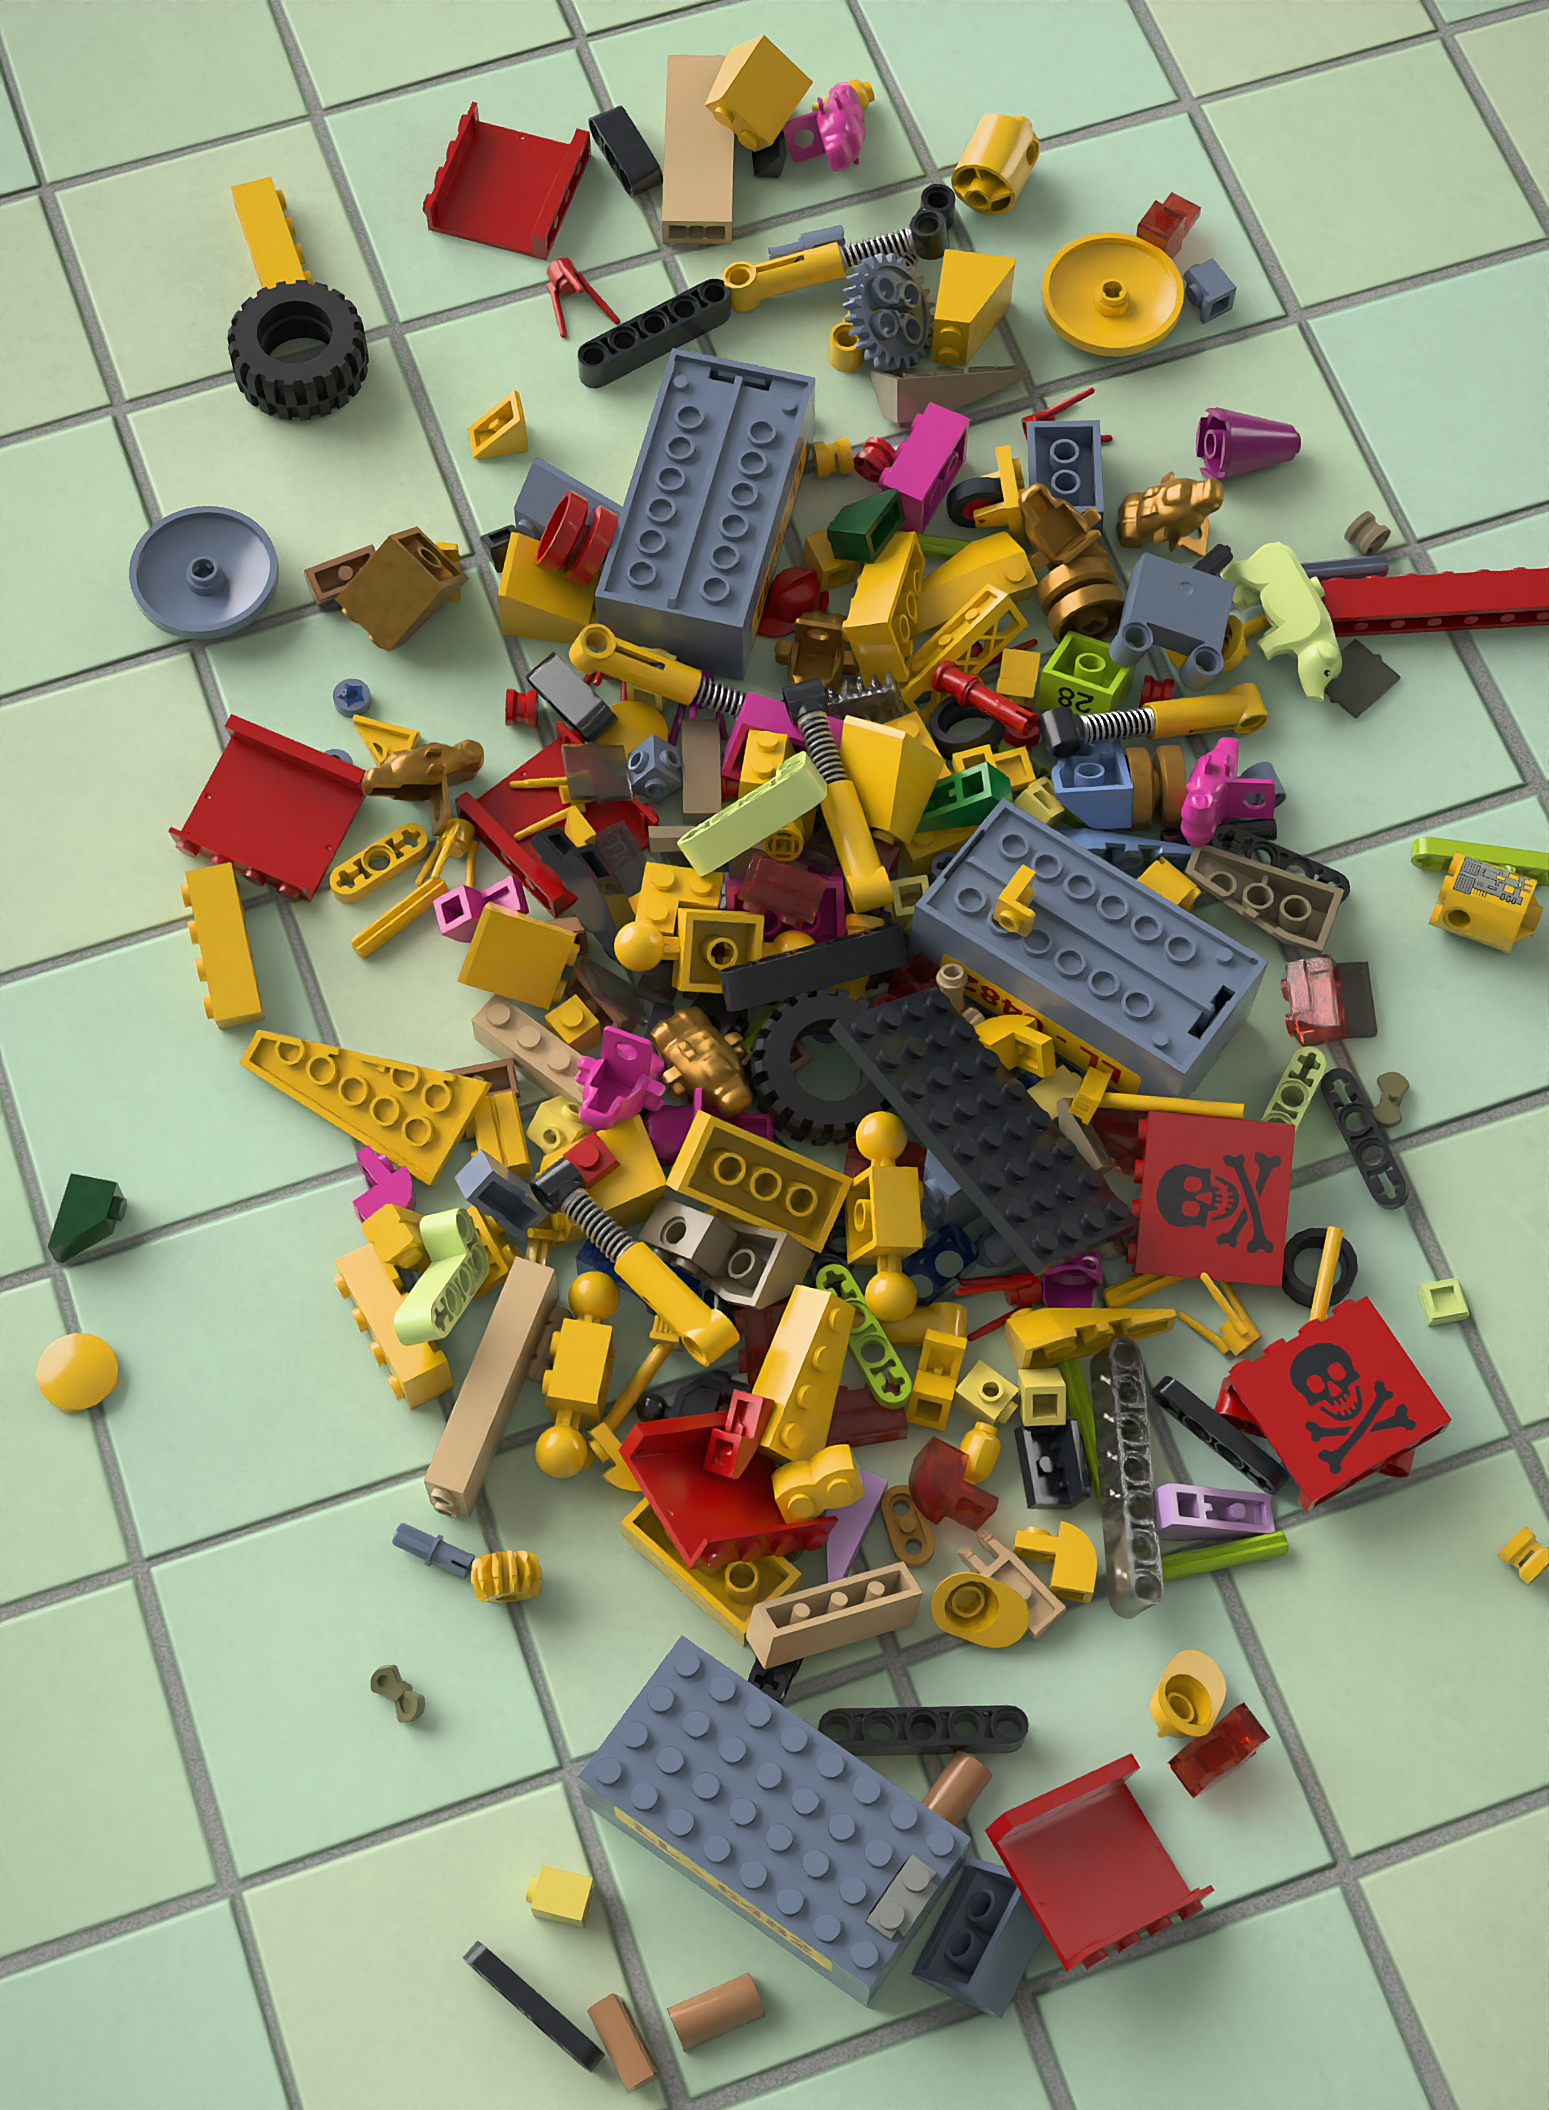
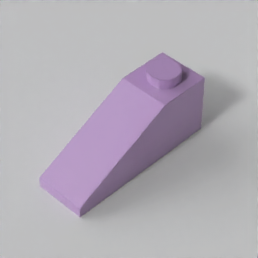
M861 1468L859 1469L865 1494L859 1500L846 1507L824 1510L825 1517L836 1515L839 1520L828 1535V1541L825 1542L827 1583L847 1578L881 1506L882 1497L887 1491L888 1480Z
M1167 1483L1140 1497L1144 1538L1190 1541L1250 1538L1275 1532L1270 1494Z

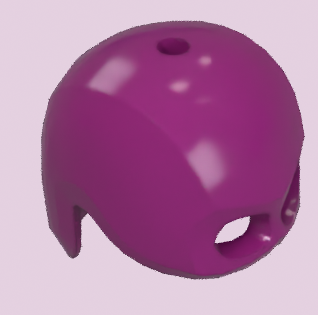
M1091 1250L1041 1274L1043 1301L1047 1308L1092 1307L1094 1292L1098 1286H1101L1103 1278L1102 1263L1098 1252Z

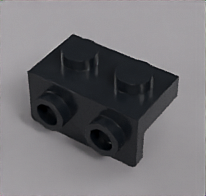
M1076 1418L1066 1419V1425L1024 1426L1022 1424L1014 1430L1028 1509L1070 1510L1090 1498L1091 1479L1086 1469L1083 1453L1084 1441Z

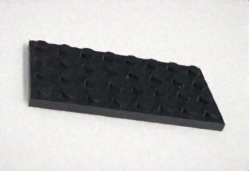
M937 986L840 1018L830 1028L829 1031L1035 1276L1130 1233L1139 1223L1129 1211L1128 1206L1115 1195L1103 1181L1101 1174L1091 1167L1079 1153L1075 1144L1067 1139L1054 1124L1050 1115L1036 1103L1026 1091L1025 1086L1001 1062L1000 1057L993 1050L983 1046L979 1041L980 1036L976 1033L973 1025L963 1018L951 1004L948 996L941 992Z

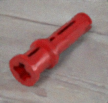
M951 660L944 661L936 669L932 678V688L940 693L945 691L955 697L957 703L961 706H974L1025 737L1030 735V731L1025 728L1032 732L1035 729L1038 719L1036 714L1029 712L984 686L981 677L975 674H966L959 670L956 663Z

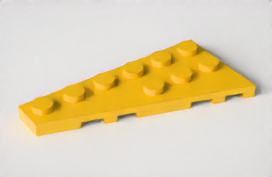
M257 1030L239 1062L240 1065L363 1144L369 1145L377 1153H383L391 1162L399 1167L405 1165L410 1174L429 1186L436 1184L493 1084L483 1080L266 1030Z

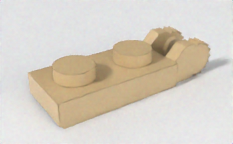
M983 1529L976 1535L978 1541L996 1560L987 1567L977 1554L966 1546L957 1552L959 1558L971 1572H976L1006 1584L1022 1595L1027 1602L1030 1614L1026 1631L1036 1641L1066 1614L1067 1609L1010 1548L1006 1550L990 1532Z

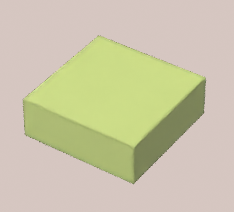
M1459 1277L1419 1284L1417 1291L1427 1326L1461 1321L1468 1318L1469 1311Z

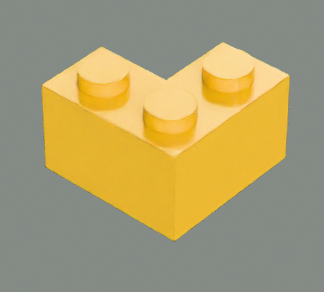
M646 862L635 921L648 922L654 925L661 932L662 936L675 937L678 908L720 910L724 873L712 871L707 875L699 877L693 868Z

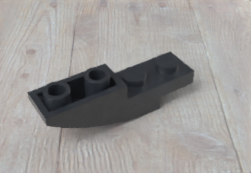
M560 827L537 832L529 843L538 852L540 860L551 867L563 880L564 887L578 897L570 910L577 916L580 925L586 931L592 933L604 947L605 953L619 965H622L615 955V938L625 925L635 922L636 917L616 875L593 844L577 847Z

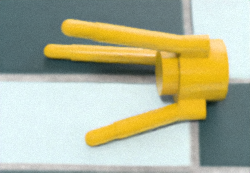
M588 772L557 778L511 781L509 784L513 789L559 787L562 803H570V807L575 805L580 813L586 812L585 803L594 801L592 782ZM568 808L514 834V840L519 841L567 818Z
M460 818L450 819L443 833L437 837L434 848L415 880L417 886L422 885L435 862L436 864L431 875L433 880L439 878L448 856L461 858L466 853V886L474 889L475 858L479 843L473 840L475 828L470 822Z
M1202 1273L1200 1276L1201 1280L1229 1319L1219 1328L1223 1336L1220 1338L1183 1311L1178 1313V1318L1215 1344L1223 1355L1231 1350L1236 1357H1239L1255 1345L1262 1336L1257 1332L1258 1328L1248 1317L1231 1284L1227 1281H1218L1232 1307L1208 1274Z

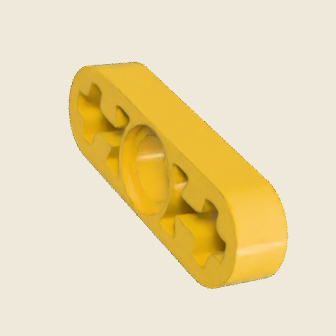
M414 823L404 824L336 867L330 875V886L334 897L343 903H354L422 860L429 850L428 837L424 828ZM410 838L412 841L417 840L418 846L414 848L411 845L405 846L404 840ZM395 852L400 853L399 859H396ZM376 856H385L390 860L389 866L381 871L371 869L369 863ZM359 868H363L364 874L368 878L367 880L364 878L363 873L360 875ZM343 879H347L349 882L354 881L355 886L349 889L346 885L342 886L341 881Z

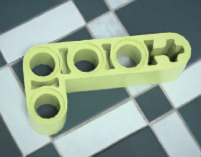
M805 751L797 753L777 768L776 777L686 833L677 842V845L699 877L707 875L818 805L827 795V783Z
M1308 1046L1295 1051L1260 1121L1294 1124L1296 1135L1320 1086L1326 1069V1057L1320 1050ZM1304 1068L1309 1069L1310 1071L1305 1082L1298 1080L1300 1072ZM1282 1099H1293L1299 1106H1287L1283 1103Z
M459 1207L427 1215L420 1222L421 1237L432 1262L394 1316L395 1332L400 1343L404 1346H412L445 1338L489 1273V1260L471 1216L465 1208Z

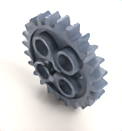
M880 253L862 259L861 264L853 267L855 274L846 278L851 287L843 289V292L850 298L848 302L842 303L845 309L850 310V315L844 318L845 322L852 323L853 325L849 336L857 335L859 340L856 344V349L864 347L866 349L864 358L866 360L874 358V366L876 368L884 365L885 371L893 369L900 371L918 365L920 359L927 357L925 350L932 348V343L928 337L933 336V329L930 327V323L934 322L935 317L929 312V309L933 308L935 303L927 302L926 299L931 291L921 287L924 277L915 278V266L906 267V259L904 257L896 259L895 253L888 255Z

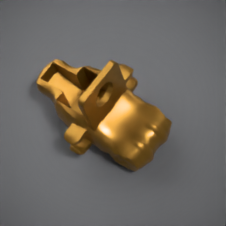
M1171 471L1162 477L1160 485L1149 487L1144 492L1129 493L1118 508L1119 519L1116 524V533L1120 545L1125 548H1141L1151 542L1159 545L1169 541L1168 549L1170 552L1181 547L1199 558L1203 557L1206 554L1209 519L1207 516L1220 509L1224 499V486L1215 478H1209L1204 481H1196L1190 478L1174 479V473ZM1196 529L1199 534L1198 540H1194L1189 536Z
M1035 483L1022 492L1017 501L1026 518L1027 537L1035 550L1027 557L1032 570L1038 571L1046 565L1051 572L1061 565L1083 557H1101L1108 560L1107 553L1096 540L1102 534L1099 530L1090 529L1101 519L1099 512L1095 508H1086L1079 513L1066 500L1053 497L1049 488L1041 483Z
M817 609L803 611L802 615L795 619L794 641L780 640L776 643L774 650L776 654L775 661L778 664L788 665L787 679L789 685L819 677L828 697L839 688L843 674L853 676L859 674L860 669L853 651H849L850 643H847L843 636L842 626L844 620H847L846 616L840 613H826Z
M467 739L454 746L433 742L423 744L414 750L404 749L390 754L385 763L380 767L370 768L365 772L362 778V788L364 793L371 797L383 796L390 797L392 800L425 802V800H429L433 836H440L451 819L448 787L471 781L476 777L484 764V750L479 742Z
M696 1006L678 1010L672 1017L659 1021L650 1032L649 1038L656 1047L658 1055L670 1067L662 1075L663 1081L671 1085L666 1091L669 1096L677 1099L685 1095L687 1105L693 1103L695 1088H702L701 1104L706 1106L714 1105L727 1117H733L751 1106L753 1103V1093L744 1083L745 1072L741 1060L747 1057L748 1051L744 1047L738 1046L744 1039L739 1033L731 1032L722 1037L718 1030L712 1026L706 1014Z

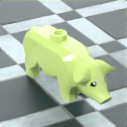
M1279 541L1265 544L1249 559L1236 561L1223 569L1220 576L1222 579L1236 583L1232 601L1240 615L1248 607L1262 603L1267 620L1272 627L1263 634L1264 637L1256 642L1264 658L1269 661L1275 655L1287 653L1297 659L1300 682L1308 700L1324 702L1325 687L1331 679L1338 678L1342 668V657L1331 618L1320 599L1326 596L1316 576L1311 579L1308 578L1298 558L1288 546L1283 545Z

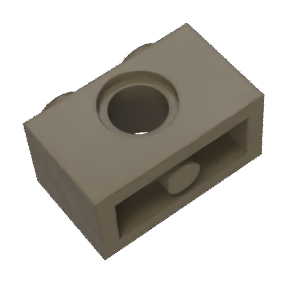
M660 1197L637 1239L651 1248L668 1266L671 1261H675L674 1265L690 1275L696 1276L698 1271L714 1277L738 1234L715 1216Z

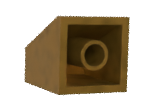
M416 526L389 535L335 600L343 607L342 611L347 618L355 623H359L369 633V639L377 647L389 652L405 644L467 582L469 577Z

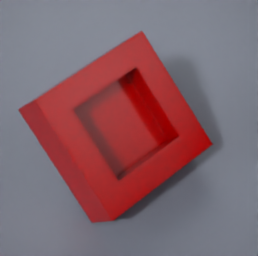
M592 1131L562 1155L581 1173L588 1190L620 1166V1163L595 1131Z

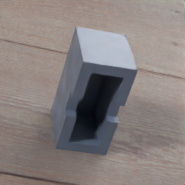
M480 1149L454 1177L465 1200L488 1217L491 1216L496 1219L503 1228L522 1242L528 1237L527 1230L529 1228H536L550 1214L535 1198L527 1182L483 1149Z

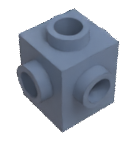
M653 734L628 754L629 787L637 794L643 795L658 804L668 795L675 793L683 785L682 751Z

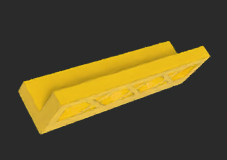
M987 583L905 662L906 667L910 670L908 682L882 684V686L890 696L903 703L909 713L917 711L925 725L930 720V715L935 707L945 698L951 696L945 691L940 693L932 688L933 675L941 663L951 660L958 665L959 670L968 675H977L1029 624L1007 593ZM1008 612L1014 622L1003 632H996L998 620ZM985 639L983 651L977 657H970L972 645L977 640ZM924 691H932L930 702L920 711L914 701Z

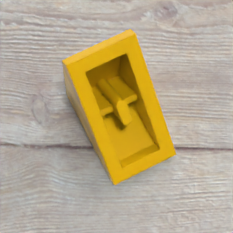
M515 390L467 428L473 458L481 460L529 452L520 393Z

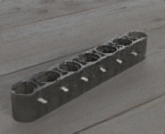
M1118 1337L1090 1360V1377L1108 1599L1111 1608L1118 1616L1125 1619H1133L1161 1600L1163 1596V1581L1143 1358L1140 1348L1132 1339Z

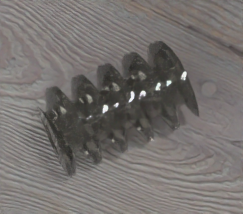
M886 670L885 682L882 683L877 675L873 673L871 674L869 686L865 685L862 677L856 678V689H851L847 680H842L841 692L838 693L832 683L827 685L826 696L830 714L827 716L843 721L847 715L862 720H867L868 716L872 722H878L881 719V714L886 719H892L895 716L896 710L900 715L904 716V703L900 687L890 670Z

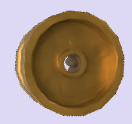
M1083 557L1072 560L1052 570L1037 586L1036 598L1041 610L1048 617L1047 624L1057 644L1060 645L1069 630L1101 640L1119 629L1126 598L1120 587H1118L1119 581L1112 565L1107 559Z
M1159 746L1154 753L1153 760H1151V756L1145 747L1123 749L1133 786L1132 827L1127 828V830L1144 831L1150 829L1153 824L1154 815L1162 829L1181 828V808L1187 797L1184 758L1180 746Z

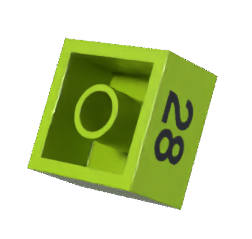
M1069 630L1042 670L1036 706L1048 711L1053 708L1068 707L1071 708L1073 714H1078L1079 716L1104 714L1111 711L1116 712L1132 689L1136 665L1128 668L1119 666L1110 657V644Z

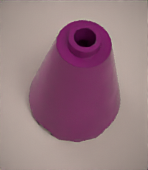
M1219 407L1206 409L1205 411L1209 415L1201 417L1198 423L1196 455L1204 459L1205 468L1199 469L1206 480L1209 478L1223 480L1292 461L1301 448L1300 434L1296 432L1293 425Z

